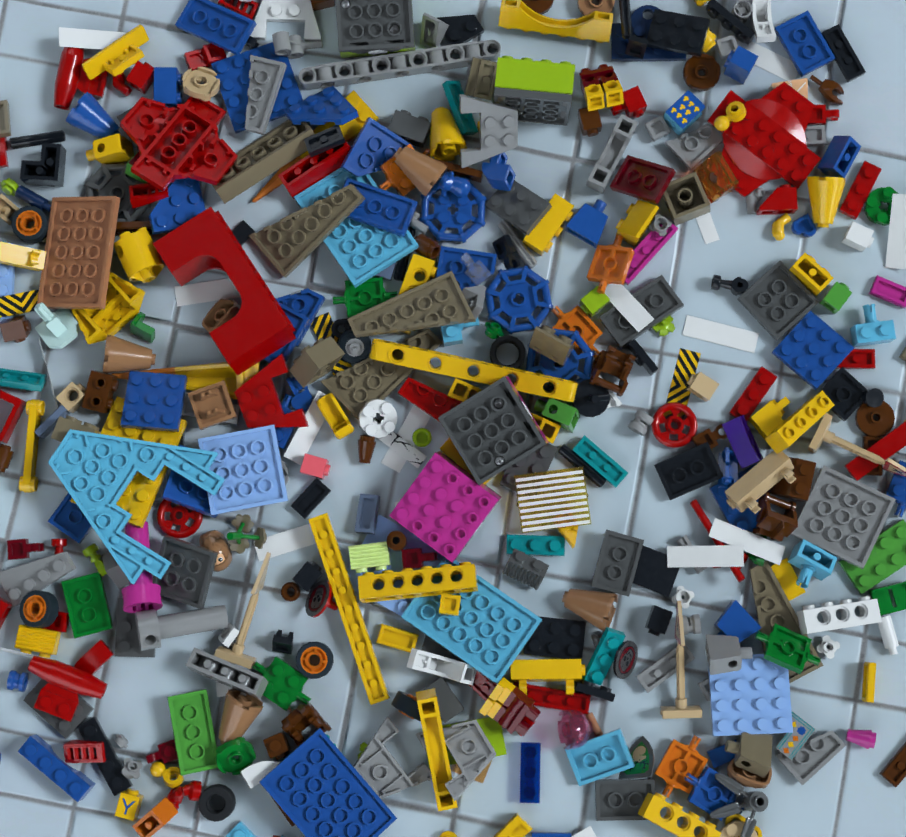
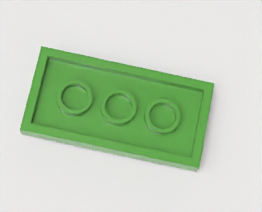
M904 519L879 534L863 569L842 559L838 561L859 594L865 593L906 565V522Z
M207 689L167 697L180 775L218 768L215 758L217 745Z

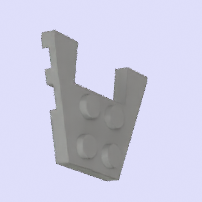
M460 94L461 114L480 113V147L460 149L461 168L518 147L517 108L495 102L490 103L479 98L474 99Z
M389 717L385 718L353 766L380 799L398 793L408 787L417 786L419 783L427 780H432L431 771L424 762L407 775L384 746L385 742L399 732Z
M477 720L443 728L446 746L462 774L445 783L454 801L461 796L496 756L494 748ZM419 732L416 736L424 750L427 751L423 732Z

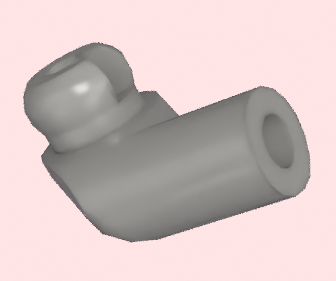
M757 188L747 195V214L757 213L756 203L765 196L763 188Z
M415 211L410 225L425 235L429 226L418 220L420 214Z

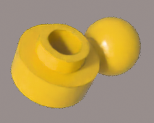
M739 101L730 103L726 108L727 115L719 116L715 119V128L719 131H725L728 129L730 121L739 122L743 120L746 116L744 104Z
M159 761L154 762L150 767L151 774L154 777L163 776L165 785L170 788H176L183 783L184 776L180 775L178 767L166 769L164 763Z

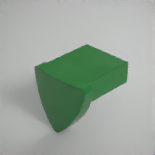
M140 312L131 322L130 332L152 343L155 339V329L143 323L146 314Z

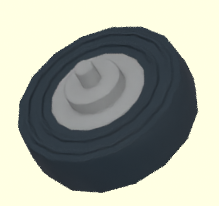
M352 329L344 332L338 341V345L345 353L342 358L347 362L359 363L370 355L372 344L369 336L356 338Z

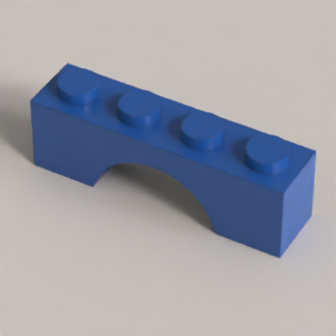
M37 734L31 735L18 750L22 756L77 802L83 800L95 786V783L85 774L61 760L54 753L52 747Z

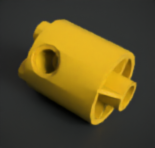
M142 227L133 233L126 231L120 234V239L114 242V249L129 281L148 283L156 279L164 268V264L153 245L154 242L147 228Z

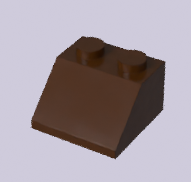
M789 457L794 466L792 471L796 480L790 484L785 478H782L767 492L796 501H808L816 463Z

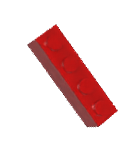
M346 142L314 157L307 155L280 173L278 177L293 200L294 196L341 168L340 166L347 156L350 146Z

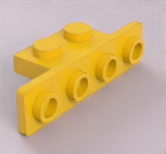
M141 24L82 63L88 79H94L105 70L113 76H117L143 58L144 54L139 47L149 41L144 27Z

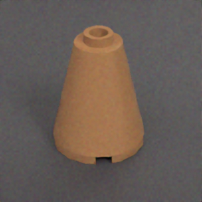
M406 146L403 149L400 147L394 155L396 158L394 162L425 197L448 167L444 163Z
M107 335L103 373L150 369L151 365H155L156 354H152V349Z
M570 589L569 592L565 591L562 602H564L565 608L600 630L605 631L606 627L609 628L616 608H614L613 603H618V594Z
M236 689L228 690L218 735L221 744L244 735L262 711L263 702L250 695H242Z

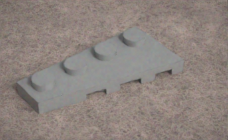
M250 55L251 69L249 70L250 83L247 94L248 105L246 107L245 129L248 132L265 135L287 65L284 62Z
M66 551L1 571L0 583L12 606L15 607L20 605L27 593L45 589L76 569Z

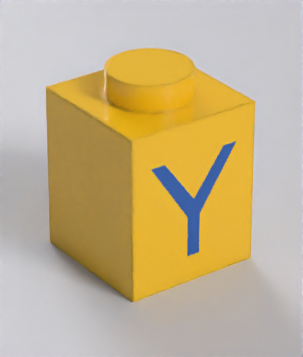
M131 788L121 792L115 816L132 821L136 820L144 795L139 794L138 790Z

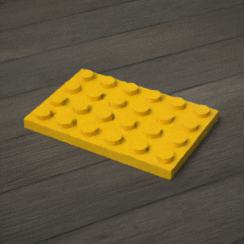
M116 397L101 434L178 446L188 424L186 420L181 419L179 432L124 428L120 424L125 399ZM164 466L155 481L137 472L116 505L132 514L128 521L129 524L143 528L168 470L167 466ZM71 498L70 501H71L72 503L76 504V502L73 500V498Z

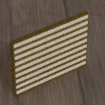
M583 467L514 476L522 533L591 524L588 504L589 495L586 490Z

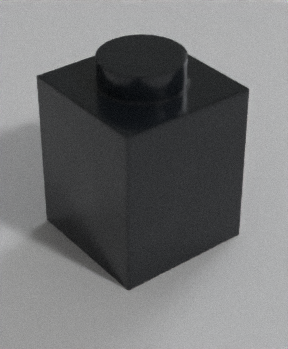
M307 561L292 580L306 592H309L323 576V573L320 572L322 568L314 561L312 563Z
M652 605L645 628L649 629L648 633L658 637L660 633L665 634L673 612Z

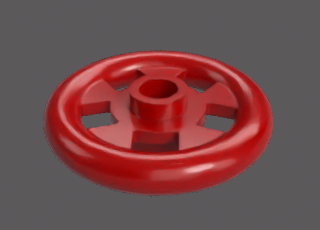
M671 402L664 404L653 415L654 421L651 424L653 434L661 444L667 447H683L693 440L692 437L696 435L698 426L696 416L688 406L682 403ZM671 411L673 416L666 419L663 414ZM680 411L687 416L684 421L678 416ZM672 422L677 423L678 427L676 429L671 427ZM659 424H665V432L660 431ZM684 425L690 427L687 434L682 433ZM670 434H677L678 440H670Z
M164 499L157 510V522L160 529L166 535L177 539L193 535L202 523L203 514L194 510L189 513L181 505L172 508V502ZM165 512H170L171 520L165 521ZM178 512L183 514L181 519L176 518ZM189 517L194 520L190 527L185 525ZM173 524L181 525L180 531L173 530Z

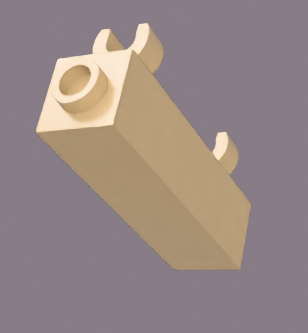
M773 450L725 491L728 498L726 500L727 504L732 509H738L741 513L749 508L756 514L761 510L756 501L782 478H785L790 484L796 480V477L793 476L794 472L792 470L794 466L791 459L784 452L781 451L776 454Z

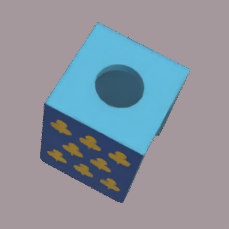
M688 90L665 112L663 118L666 124L680 136L702 115L705 105Z

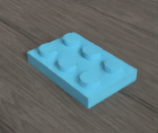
M621 728L565 748L579 786L635 766Z

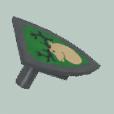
M642 736L629 750L635 766L621 771L619 780L646 777L651 779L653 777V749L648 740Z

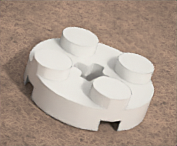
M372 399L365 403L362 410H360L358 415L359 425L366 434L372 437H385L395 430L397 412L389 402L382 399ZM376 413H379L380 416H383V419L380 420V423H377V421H373V418L376 417Z

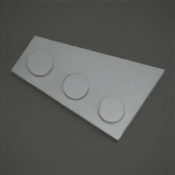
M707 123L694 131L666 141L665 145L691 171L723 142L722 133Z
M832 730L806 741L792 761L782 753H778L775 756L800 784L804 785L840 752L846 744Z

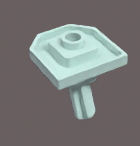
M44 303L36 304L34 310L43 319V322L37 325L35 329L50 349H62L78 336L79 323L69 309H58L56 312H51Z

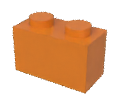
M165 797L132 827L140 837H151L170 821L178 811Z

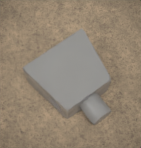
M706 634L705 650L710 675L739 671L742 659H752V647H740L737 636Z

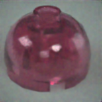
M561 710L559 716H562V719L558 721L560 742L565 743L566 747L564 749L566 750L581 748L589 740L590 733L593 730L592 723L588 721V718L581 711Z

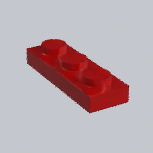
M867 161L863 162L839 212L856 220L882 170L881 168Z
M761 366L729 414L734 418L744 415L747 421L775 382L777 376Z

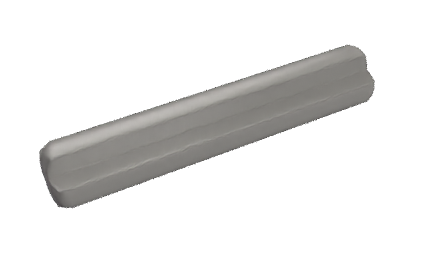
M505 220L501 221L498 225L504 235H510L514 248L528 268L535 267L537 261L510 223Z

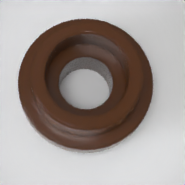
M288 582L282 586L281 595L286 601H295L300 596V587L296 583ZM289 588L294 589L292 596L288 595L287 591Z

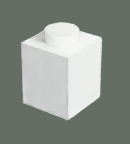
M853 221L848 226L841 243L862 252L872 245L874 230Z

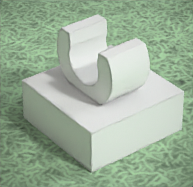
M228 623V628L222 631L218 639L226 647L230 645L233 647V641L238 637L240 631L234 625Z

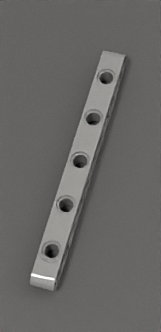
M496 40L473 41L327 63L303 68L299 72V80L304 89L312 90L470 67L472 57L497 61L498 57H500L501 46ZM490 48H494L497 50V52L491 54L488 52V50ZM458 54L460 58L452 59L451 55ZM421 59L423 63L416 65L414 61ZM379 65H385L386 69L378 70L377 67ZM344 70L349 71L347 76H342L340 73ZM306 76L313 77L309 82L303 80Z

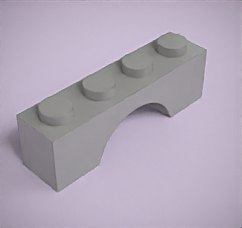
M623 114L620 115L599 160L587 179V187L603 194L637 128V121Z

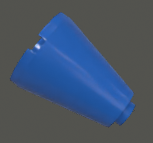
M88 92L78 100L77 106L72 108L66 118V122L98 138L120 134L118 131L120 127L93 95Z

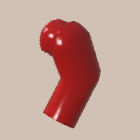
M124 72L117 76H112L114 88L125 96H129L132 89L125 84Z

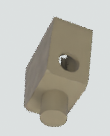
M743 732L736 742L726 741L725 751L735 754L734 764L737 767L765 777L771 769L773 735H751Z

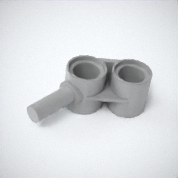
M286 31L276 32L272 35L275 54L290 59L303 57L306 49L323 48L322 40L303 42L300 35L289 36V33Z

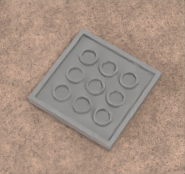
M823 466L808 501H806L797 520L798 527L790 535L800 540L805 539L833 556L863 569L896 499L827 466Z

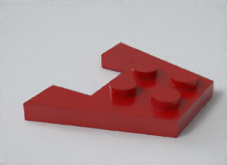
M280 354L234 391L247 428L275 425V427L309 426L302 408L284 414L272 378L289 372L283 354Z

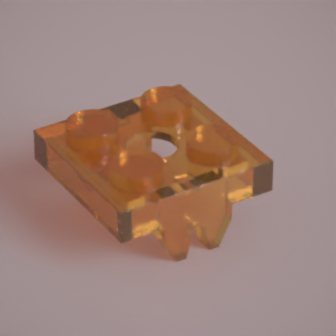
M720 151L712 154L692 171L697 172L705 194L711 203L732 192L733 189L737 188L736 185L739 184ZM711 173H715L717 175L716 183H713L710 180Z

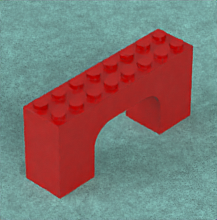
M209 207L153 243L166 266L181 286L211 269L224 271L233 282L241 296V308L236 316L209 334L237 375H240L296 339L293 334L296 330L219 211L214 212L212 207Z

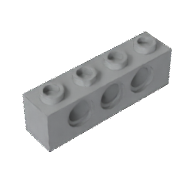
M195 647L186 663V666L191 671L259 700L268 685V681L264 676Z

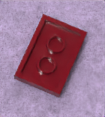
M627 155L609 187L613 191L658 204L676 172L673 168Z

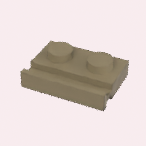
M472 57L464 94L492 100L497 62Z

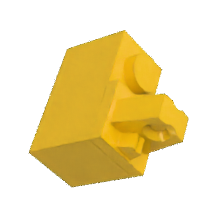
M786 396L779 402H776L775 399L771 400L748 419L764 440L786 420H783L781 417L785 413L783 408L790 401Z

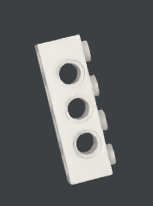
M870 596L858 598V602L846 599L839 601V605L827 602L822 603L820 608H815L814 605L803 606L802 611H797L800 633L804 635L882 622L878 600H870ZM855 607L860 611L859 617L855 615ZM837 610L841 612L840 620L836 617ZM818 613L823 616L822 623L817 619Z

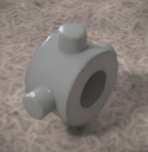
M116 734L115 742L121 748L124 747L126 749L129 743L122 734Z

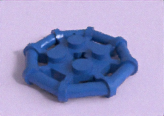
M438 180L426 197L422 194L420 196L422 202L421 218L419 221L429 226L428 230L438 242L459 241L465 243L469 237L486 224L485 203L487 198L470 182V193L476 198L472 201L469 200L468 196L463 198L457 197L450 191L447 192L445 197L440 194L435 199L432 196L440 190L438 188L440 180ZM429 203L434 204V214L428 215ZM478 205L477 217L472 216V206ZM451 206L459 209L454 215L451 214V211H448V208H451ZM436 219L441 224L442 228L440 231L431 221ZM469 221L474 223L465 232L463 231L462 227ZM446 229L458 230L459 234L445 232Z
M527 265L509 270H498L499 273L485 291L488 319L498 323L509 332L508 334L535 330V327L540 326L554 307L549 290L550 282L548 279L545 280L532 271ZM522 275L520 280L510 281L508 278L511 276ZM528 276L538 284L535 287L531 286L525 281L526 277ZM503 280L505 287L500 292L495 291ZM542 289L544 302L538 301V290ZM516 295H520L521 298H524V300L521 301V304H517V302L513 301V299L516 298ZM493 297H499L500 308L496 310ZM536 307L543 308L534 319L531 314ZM503 312L508 317H511L510 323L501 318L499 314ZM528 318L529 323L515 325L516 319Z
M554 329L556 330L554 334L557 336L562 334L573 340L572 344L576 342L583 351L582 354L578 355L573 349L563 367H556L555 361L542 354L539 366H534L537 351L529 347L525 371L535 372L541 370L544 375L567 380L576 374L580 377L575 381L578 384L581 381L590 379L593 355L595 353L579 335V331ZM585 358L584 371L580 372L578 371L579 359ZM546 382L543 385L546 391L554 389L553 386H549L551 382Z

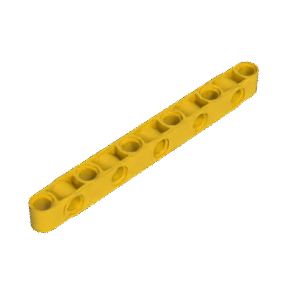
M373 339L369 358L488 385L493 384L508 374H514L517 380L513 385L517 391L567 402H574L578 386L577 382L381 339ZM395 349L403 352L401 359L394 357L393 352ZM434 357L439 358L441 365L434 367L431 364V359ZM474 365L478 368L479 373L472 375L469 373L468 368ZM546 382H551L554 384V389L546 391L543 385Z

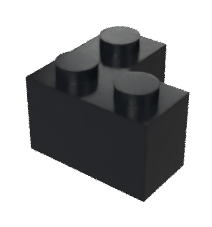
M42 143L40 161H21L20 179L26 185L63 187L66 149L61 144Z

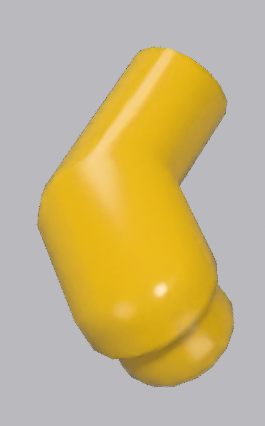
M787 213L783 214L772 224V236L777 241L784 239V225L791 221Z

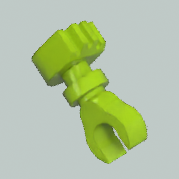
M93 543L85 548L82 553L86 558L90 556L91 563L94 562L101 576H104L107 573L101 559L102 556L96 553L99 548L96 543Z

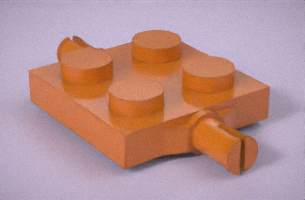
M408 144V145L406 146V147H409V148L415 150V149L412 147L411 144ZM427 148L422 154H427L430 157V149ZM393 155L379 166L385 174L386 181L378 187L383 190L393 187L399 195L405 196L415 188V185L394 162L396 158Z
M617 234L614 243L611 245H597L587 279L588 281L600 283L597 292L600 294L605 293L607 284L624 285L634 250L633 248L621 246L624 238L622 235Z
M578 305L565 314L558 306L555 309L553 308L552 312L558 317V321L552 328L579 331V335L589 348L594 351L595 355L593 357L596 358L600 352L593 345L603 332ZM574 342L573 344L575 346L573 349L576 351L578 355H580L581 353H583V351L580 349L577 343Z
M694 735L689 745L682 744L673 739L657 766L654 774L663 778L667 783L661 793L669 798L673 788L681 789L690 794L693 785L685 781L684 777L687 773H690L698 778L709 760L700 755L696 750L701 740L699 737Z

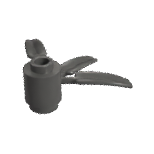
M716 773L715 778L722 785L738 796L744 795L743 804L739 805L738 802L728 804L712 811L709 816L713 819L728 817L740 813V808L745 807L752 813L750 817L746 818L740 837H751L757 823L754 819L755 813L762 812L767 808V796L760 791L746 793L743 791V785L726 775Z

